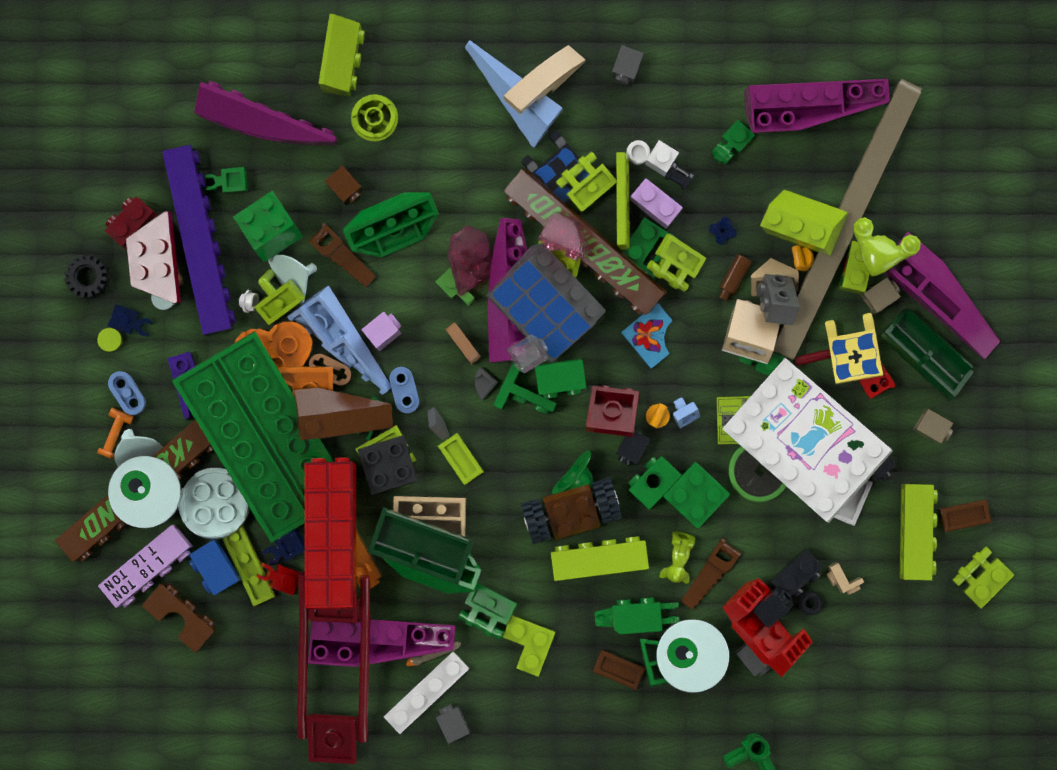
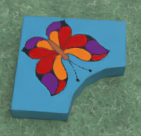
M658 303L649 314H643L621 332L650 369L669 355L665 346L664 335L672 319Z

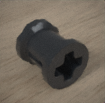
M675 161L664 179L672 180L685 191L695 173L693 171L688 172L678 165L679 162Z

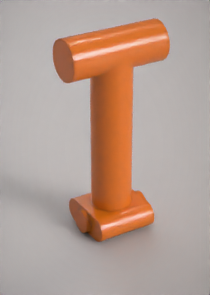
M112 407L109 416L115 418V421L103 449L99 448L97 454L110 459L114 458L112 451L124 422L131 425L134 420L133 415Z

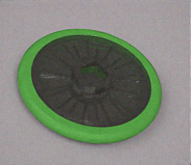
M742 446L733 454L729 464V478L733 488L743 498L754 502H765L776 498L784 491L786 485ZM758 465L765 470L761 477L754 472Z

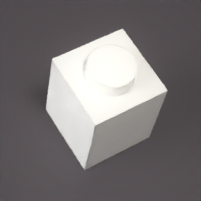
M659 140L647 158L645 165L665 177L679 152Z

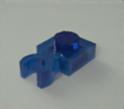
M116 304L108 327L130 335L133 329H136L138 334L147 337L149 333L143 332L142 325L145 323L153 325V321L147 318L138 320L139 312Z
M295 528L275 540L274 542L277 546H268L262 553L265 555L268 552H272L275 558L269 562V565H275L281 556L288 561L304 552L305 542Z

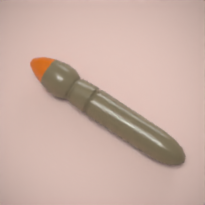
M454 641L453 650L410 657L406 665H421L423 662L457 650L461 643Z

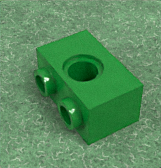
M662 456L658 459L653 457L644 466L647 470L643 475L640 476L637 473L628 483L631 486L628 491L648 510L682 476ZM651 474L659 478V485L656 488H650L646 483L647 477Z

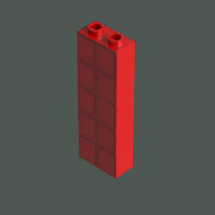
M313 458L311 463H305V609L308 610L357 609L356 464L350 462V458H335V462H326L324 458Z

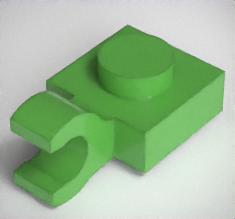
M453 266L435 281L451 299L458 295L468 306L475 301L474 297L465 289L469 282Z

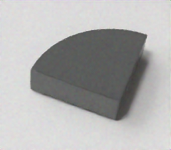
M480 367L475 376V389L478 396L484 400L498 382Z
M435 408L428 410L429 428L440 439H447L449 432L443 418Z

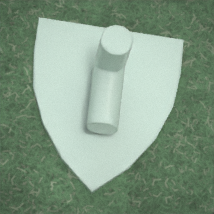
M275 255L270 258L268 262L279 283L283 285L291 279L305 296L308 276L317 271L316 265L311 263L305 267L294 258L286 255Z
M128 429L122 434V440L116 448L114 454L115 462L119 467L127 460L135 457H152L163 446L154 439L135 436L133 430Z

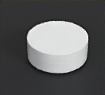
M634 141L628 146L626 155L632 164L641 165L649 157L650 148L643 141Z

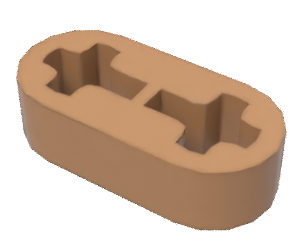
M455 322L445 329L471 365L481 358Z
M316 354L310 359L309 367H317L314 365L315 360L320 361L323 358L325 365L333 366V369L341 371L342 368L345 369L346 380L341 379L339 382L337 381L338 376L333 374L334 384L343 386L351 381L352 372L346 365L323 354Z

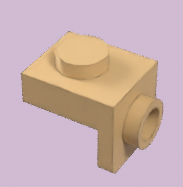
M835 562L827 566L829 570L827 577L832 586L837 585L841 593L847 592L849 595L861 589L859 585L864 583L862 578L858 577L848 582L839 563Z

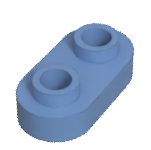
M397 367L391 372L389 377L394 400L401 412L412 413L419 406V397L413 374L405 367ZM400 374L406 377L403 383L397 381V376ZM405 397H410L412 400L409 406L403 404Z
M122 371L113 373L108 380V386L124 412L130 415L142 413L146 407V399L132 377ZM121 379L125 380L126 383L123 388L118 386V382ZM133 399L138 401V406L135 408L131 406Z

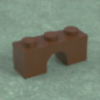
M160 584L143 603L142 607L158 621L164 620L171 612H177L182 615L185 627L178 638L192 651L198 652L217 631L214 627L215 622L206 614L201 616L196 611L198 607L189 599L184 601L178 596L180 592L172 584Z

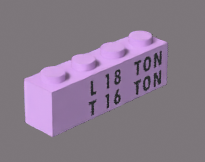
M171 525L99 584L98 587L115 608L122 605L126 608L136 600L134 597L136 593L140 590L144 593L154 585L153 579L158 575L162 578L173 569L170 565L176 560L182 562L191 554L189 550L193 545L177 525Z

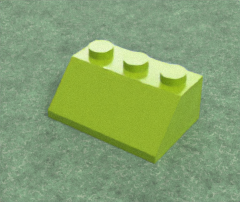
M335 14L329 15L319 85L323 93L351 97L352 90L356 91L357 77L354 76L355 67H360L361 54L358 53L359 44L363 45L365 31L361 30L360 23Z
M783 190L769 204L760 227L767 234L831 256L849 213Z

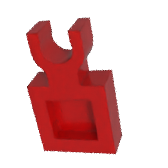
M262 562L261 566L267 568L268 573L265 576L257 574L256 577L264 581L272 580L270 583L271 588L293 596L298 585V574L300 572L278 564L275 571L271 566Z

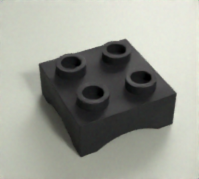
M404 435L358 449L371 495L418 481Z

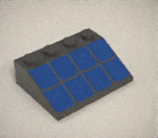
M543 243L531 246L486 295L550 363L554 362L584 335L606 311Z

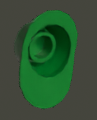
M590 450L585 451L578 457L568 472L553 487L552 494L589 484L591 489L593 479L587 468L592 454Z

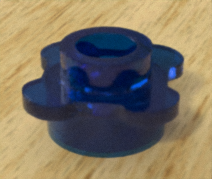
M722 217L718 223L709 226V232L714 234L716 243L719 245H723L725 240L734 238L737 234L736 229L732 227L730 219L727 217Z

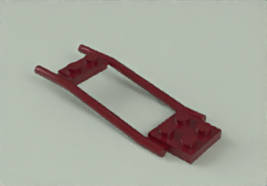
M301 572L298 574L297 738H308L309 762L356 764L357 741L361 743L368 742L370 576H360V599L356 597L357 609L308 610L305 609V572ZM309 620L337 623L361 622L358 718L357 716L306 715Z

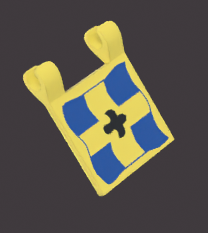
M871 313L863 315L865 331L838 336L834 320L825 322L836 384L883 376L874 319Z

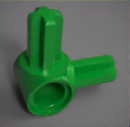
M757 733L748 734L740 742V747L723 756V760L728 768L749 759L752 762H756L760 770H776L769 757L771 753L769 744ZM760 741V748L756 751H752L751 748L753 743Z

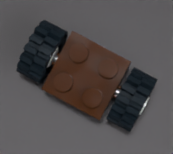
M606 478L592 483L596 500H593L589 484L543 497L547 511L545 516L539 498L521 503L527 531L530 533L532 543L537 544L551 539L547 523L551 525L555 540L601 527L596 512L598 508L604 524L622 519L618 498L611 479Z

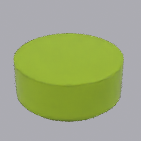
M106 328L99 333L97 341L100 348L104 351L114 352L121 347L123 339L119 331L113 328Z

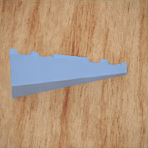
M469 40L465 49L469 52L479 70H481L506 110L525 135L531 147L535 148L562 112V107L545 95L538 103L534 102L522 114H519L504 100V95L522 78Z
M329 286L314 294L303 305H300L287 316L290 321L296 320L309 334L312 333L323 342L321 346L347 367L351 368L353 366L363 374L361 377L366 382L370 380L378 386L381 394L386 393L391 388L387 378Z

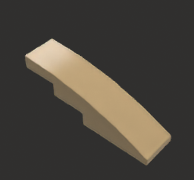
M569 45L521 79L504 95V100L519 114H522L534 102L538 103L550 91L554 92L585 63V59Z

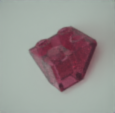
M558 211L553 212L538 238L539 241L543 242V247L552 251L562 250L565 252L564 256L576 261L589 257L592 251L579 220Z
M469 225L450 237L448 251L450 267L458 295L460 296L490 277L492 254L487 235Z

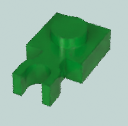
M245 167L221 169V176L218 177L214 174L205 175L206 179L215 180L213 186L206 187V190L209 192L217 191L220 187H222L224 194L248 192L247 171Z

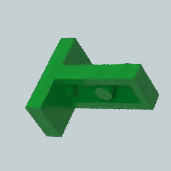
M512 363L493 407L502 410L509 394L514 395L512 399L525 405L526 401L534 404V410L545 415H547L548 411L553 413L557 403L544 399V397L514 384L522 366Z

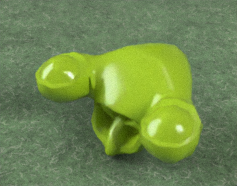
M860 218L853 224V232L858 241L864 265L871 276L885 273L901 261L916 255L920 250L921 242L916 236L907 235L902 239L900 245L897 246L887 236H872L874 227L871 220Z

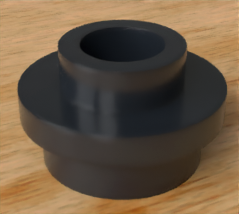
M811 591L803 593L798 602L800 610L806 615L817 614L823 604L821 597ZM808 599L814 600V606L811 608L806 606Z

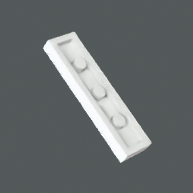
M453 651L397 703L384 718L401 734L467 672L469 667Z

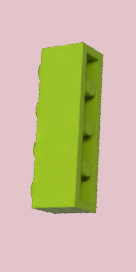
M901 484L900 579L932 580V575H936V561H933V551H936L937 540L936 537H933V528L937 526V514L933 513V506L937 504L938 496L937 490H934V485Z
M636 536L625 538V543L616 544V539L602 541L601 546H593L592 542L580 543L577 549H569V545L557 546L555 551L551 552L554 581L649 569L645 540L640 541V537Z

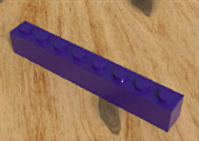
M191 145L162 151L202 333L205 336L232 331L234 330L233 324H236L234 311L229 310L228 301H231L229 288H224L223 278H226L223 264L219 265L218 261L221 251L218 241L214 242L212 234L216 232L213 218L209 219L207 210H210L211 206L208 196H204L202 187H206L203 173L198 171L197 165L201 164L198 150L194 151Z

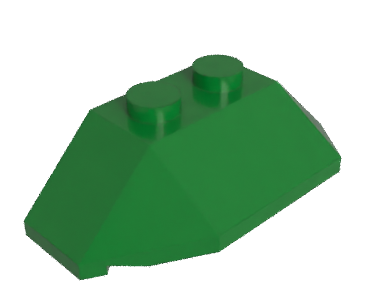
M404 192L360 211L343 229V232L353 252L383 257L423 240L432 227L434 220L438 217L439 212L430 192Z
M471 553L458 585L383 558L403 578L447 594L473 592L481 572V568L476 564Z

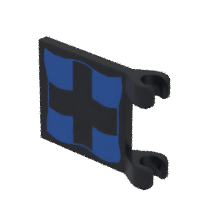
M554 131L549 138L559 148L557 152L539 167L529 155L525 156L521 163L532 175L568 204L571 200L566 194L573 188L570 184H567L561 189L556 184V181L562 177L561 174L566 169L569 171L578 163L579 157L558 131ZM583 170L575 179L580 183L589 174Z

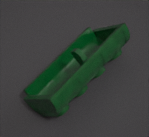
M904 308L879 336L948 401L956 397L974 373L971 370L973 365L912 309L907 310Z
M383 507L368 553L458 585L474 540Z

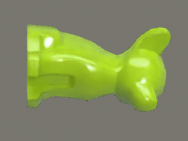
M674 531L672 533V544L674 545L672 565L663 568L659 576L660 578L667 577L674 583L683 581L688 584L690 576L684 570V565L688 561L690 550L693 549L695 544V537L685 532Z

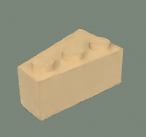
M394 496L393 511L465 537L466 498Z

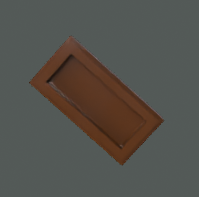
M986 499L939 509L944 532L992 523Z
M601 649L592 672L637 690L646 668Z

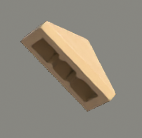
M772 258L751 275L752 296H757V286L759 283H762L765 274H779L792 277L795 291L798 292V270Z

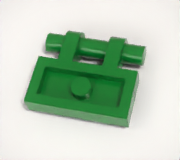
M477 582L474 591L469 593L465 604L473 607L471 612L468 613L462 610L458 618L465 621L467 626L471 628L474 626L484 631V635L490 638L493 636L500 640L504 631L497 628L499 622L505 625L509 624L518 603ZM480 612L491 617L489 623L478 618Z

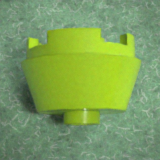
M368 95L361 98L353 107L351 123L355 132L363 139L380 141L389 137L396 129L398 112L395 105L388 98L381 95Z

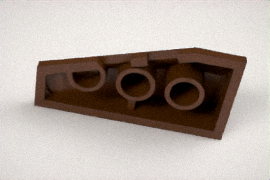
M319 387L294 390L298 437L301 440L326 438L393 427L391 403Z

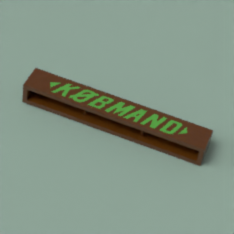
M521 169L504 190L508 194L506 198L513 205L523 207L526 210L524 214L534 222L536 220L543 225L542 230L550 237L555 235L561 241L559 244L581 256L580 263L586 268L590 266L596 271L595 276L601 282L610 283L614 287L613 292L621 299L626 297L632 303L630 305L631 308L638 314H649L667 293L665 289L527 169Z
M194 420L152 457L161 459L169 464L180 480L183 477L181 472L187 467L190 469L195 467L201 461L199 457L205 452L209 454L214 449L197 421ZM107 495L60 535L55 542L72 562H78L79 560L84 562L93 554L91 550L97 545L103 546L111 539L109 534L115 529L120 531L127 523L123 522L115 514Z

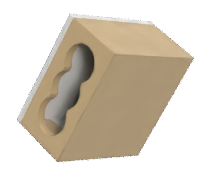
M737 299L731 313L722 351L768 364L774 351L780 324L765 322L764 314L761 312L759 305Z

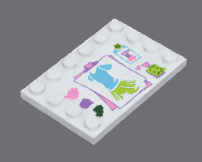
M786 358L722 428L828 523L893 452L891 448Z

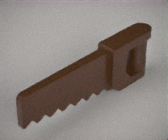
M323 223L321 225L322 228L309 242L323 256L331 258L332 262H337L339 267L342 266L343 271H348L349 275H353V278L358 279L359 283H363L366 288L375 279V275ZM328 234L334 238L327 246L320 247L318 245Z
M723 537L711 552L706 564L682 598V602L693 610L694 605H698L699 600L703 599V594H708V589H712V584H716L717 579L721 578L722 573L725 574L732 568L741 552L726 543V539ZM721 550L730 556L731 560L724 562L715 555Z

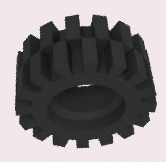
M80 255L79 258L72 259L71 264L68 263L66 266L68 270L64 272L66 276L64 280L68 285L67 288L73 294L82 298L92 299V297H98L100 293L106 291L105 287L109 286L108 279H110V275L108 274V267L101 260L91 255ZM85 268L93 269L96 274L94 283L89 286H84L79 282V273Z

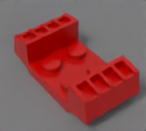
M757 578L745 583L722 608L731 619L732 628L763 664L769 665L777 674L783 677L813 642L804 628L791 636L779 621L769 628L763 624L752 610L769 593L770 588Z

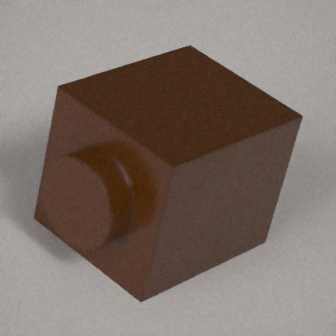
M343 166L325 180L326 184L345 205L348 202L353 204L361 197L362 187Z

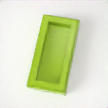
M458 433L438 446L464 485L484 472Z

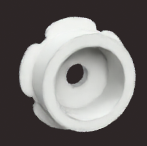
M247 290L246 293L241 294L239 306L247 313L256 311L254 306L259 303V296L257 293Z

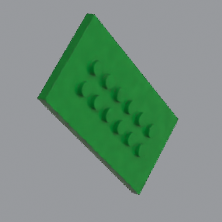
M254 331L176 377L172 382L272 543L305 523V463H311L313 458H324L326 462L334 461L320 438L301 440L298 437L295 397Z

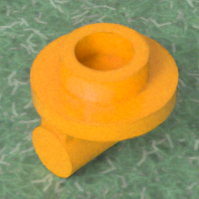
M800 245L793 246L792 253L796 269L807 271L814 261L812 250L801 248Z
M661 403L652 405L646 412L648 424L655 428L665 426L670 418L668 407Z

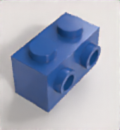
M217 539L190 554L192 558L189 561L190 565L196 573L200 572L204 579L202 584L208 593L212 592L213 595H217L241 580Z

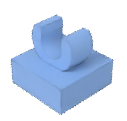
M682 397L674 401L677 411L673 413V416L680 429L700 418L698 408L694 402L686 405Z

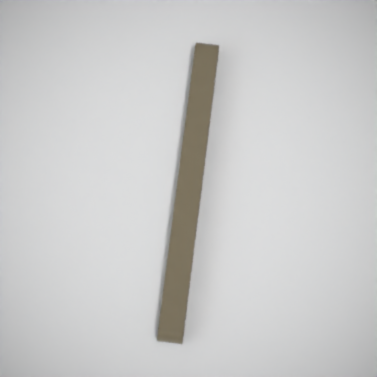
M902 78L896 85L890 102L885 108L838 209L849 214L832 254L827 256L817 252L813 264L809 268L797 294L800 308L794 324L782 325L776 338L774 352L794 360L854 235L853 224L863 216L922 91L921 87Z

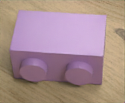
M646 178L630 198L632 203L665 229L669 227L683 208Z
M382 312L361 329L379 351L401 335V332L398 330L401 327L400 323L392 314L387 316L385 312Z

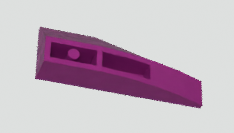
M888 79L749 85L744 90L745 113L752 133L799 131L890 102Z
M209 81L208 84L201 82L199 85L194 113L200 118L242 134L275 142L299 145H337L338 139L334 136L333 131L326 128L319 130L312 127L313 124L302 119L299 121L292 119L287 113L276 112L269 109L266 105L247 100L244 94L231 89L229 93L222 89L221 85Z
M500 219L491 264L489 292L527 251L522 223L519 219ZM488 298L490 363L542 362L543 355L530 341H525L528 339Z
M907 232V233L903 236V238L906 237L907 235H912V234L909 233V232ZM920 243V250L916 255L901 261L884 273L981 358L986 359L999 344V339L946 264L922 243Z
M370 619L369 664L453 650L455 626ZM311 621L308 663L351 667L360 666L361 622Z

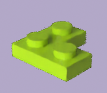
M512 616L503 638L524 645L516 668L539 677L555 631Z

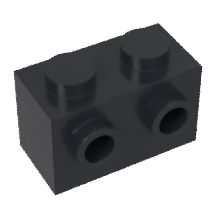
M803 549L769 581L775 588L779 586L792 599H795L803 592L802 586L808 581L813 583L821 576L819 571L823 567L807 549Z

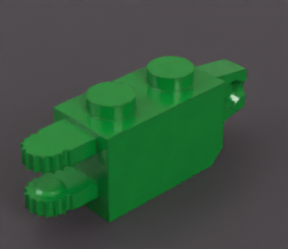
M654 597L640 598V603H631V599L616 600L617 604L612 605L611 608L595 611L596 626L613 627L619 634L662 631V624L680 622V617L677 616L661 618V609L679 608V602L660 603L655 601Z

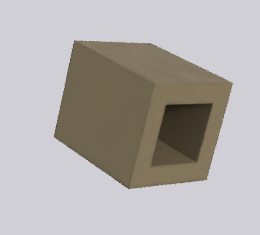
M885 278L860 295L873 315L901 297L898 294L900 289L893 280L889 281L888 278Z
M925 409L914 426L913 431L935 444H941L943 441L947 442L953 432L950 428L953 423L930 409Z

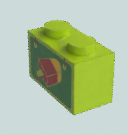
M852 241L847 248L838 290L862 295L866 292L869 273L864 265L858 242Z

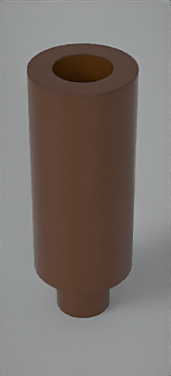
M738 254L736 255L719 287L722 290L719 295L720 299L727 302L730 295H735L752 264L749 259Z

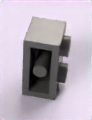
M765 274L762 283H759L757 286V296L760 297L761 301L760 310L764 314L765 322L793 325L800 306L792 277L779 274Z

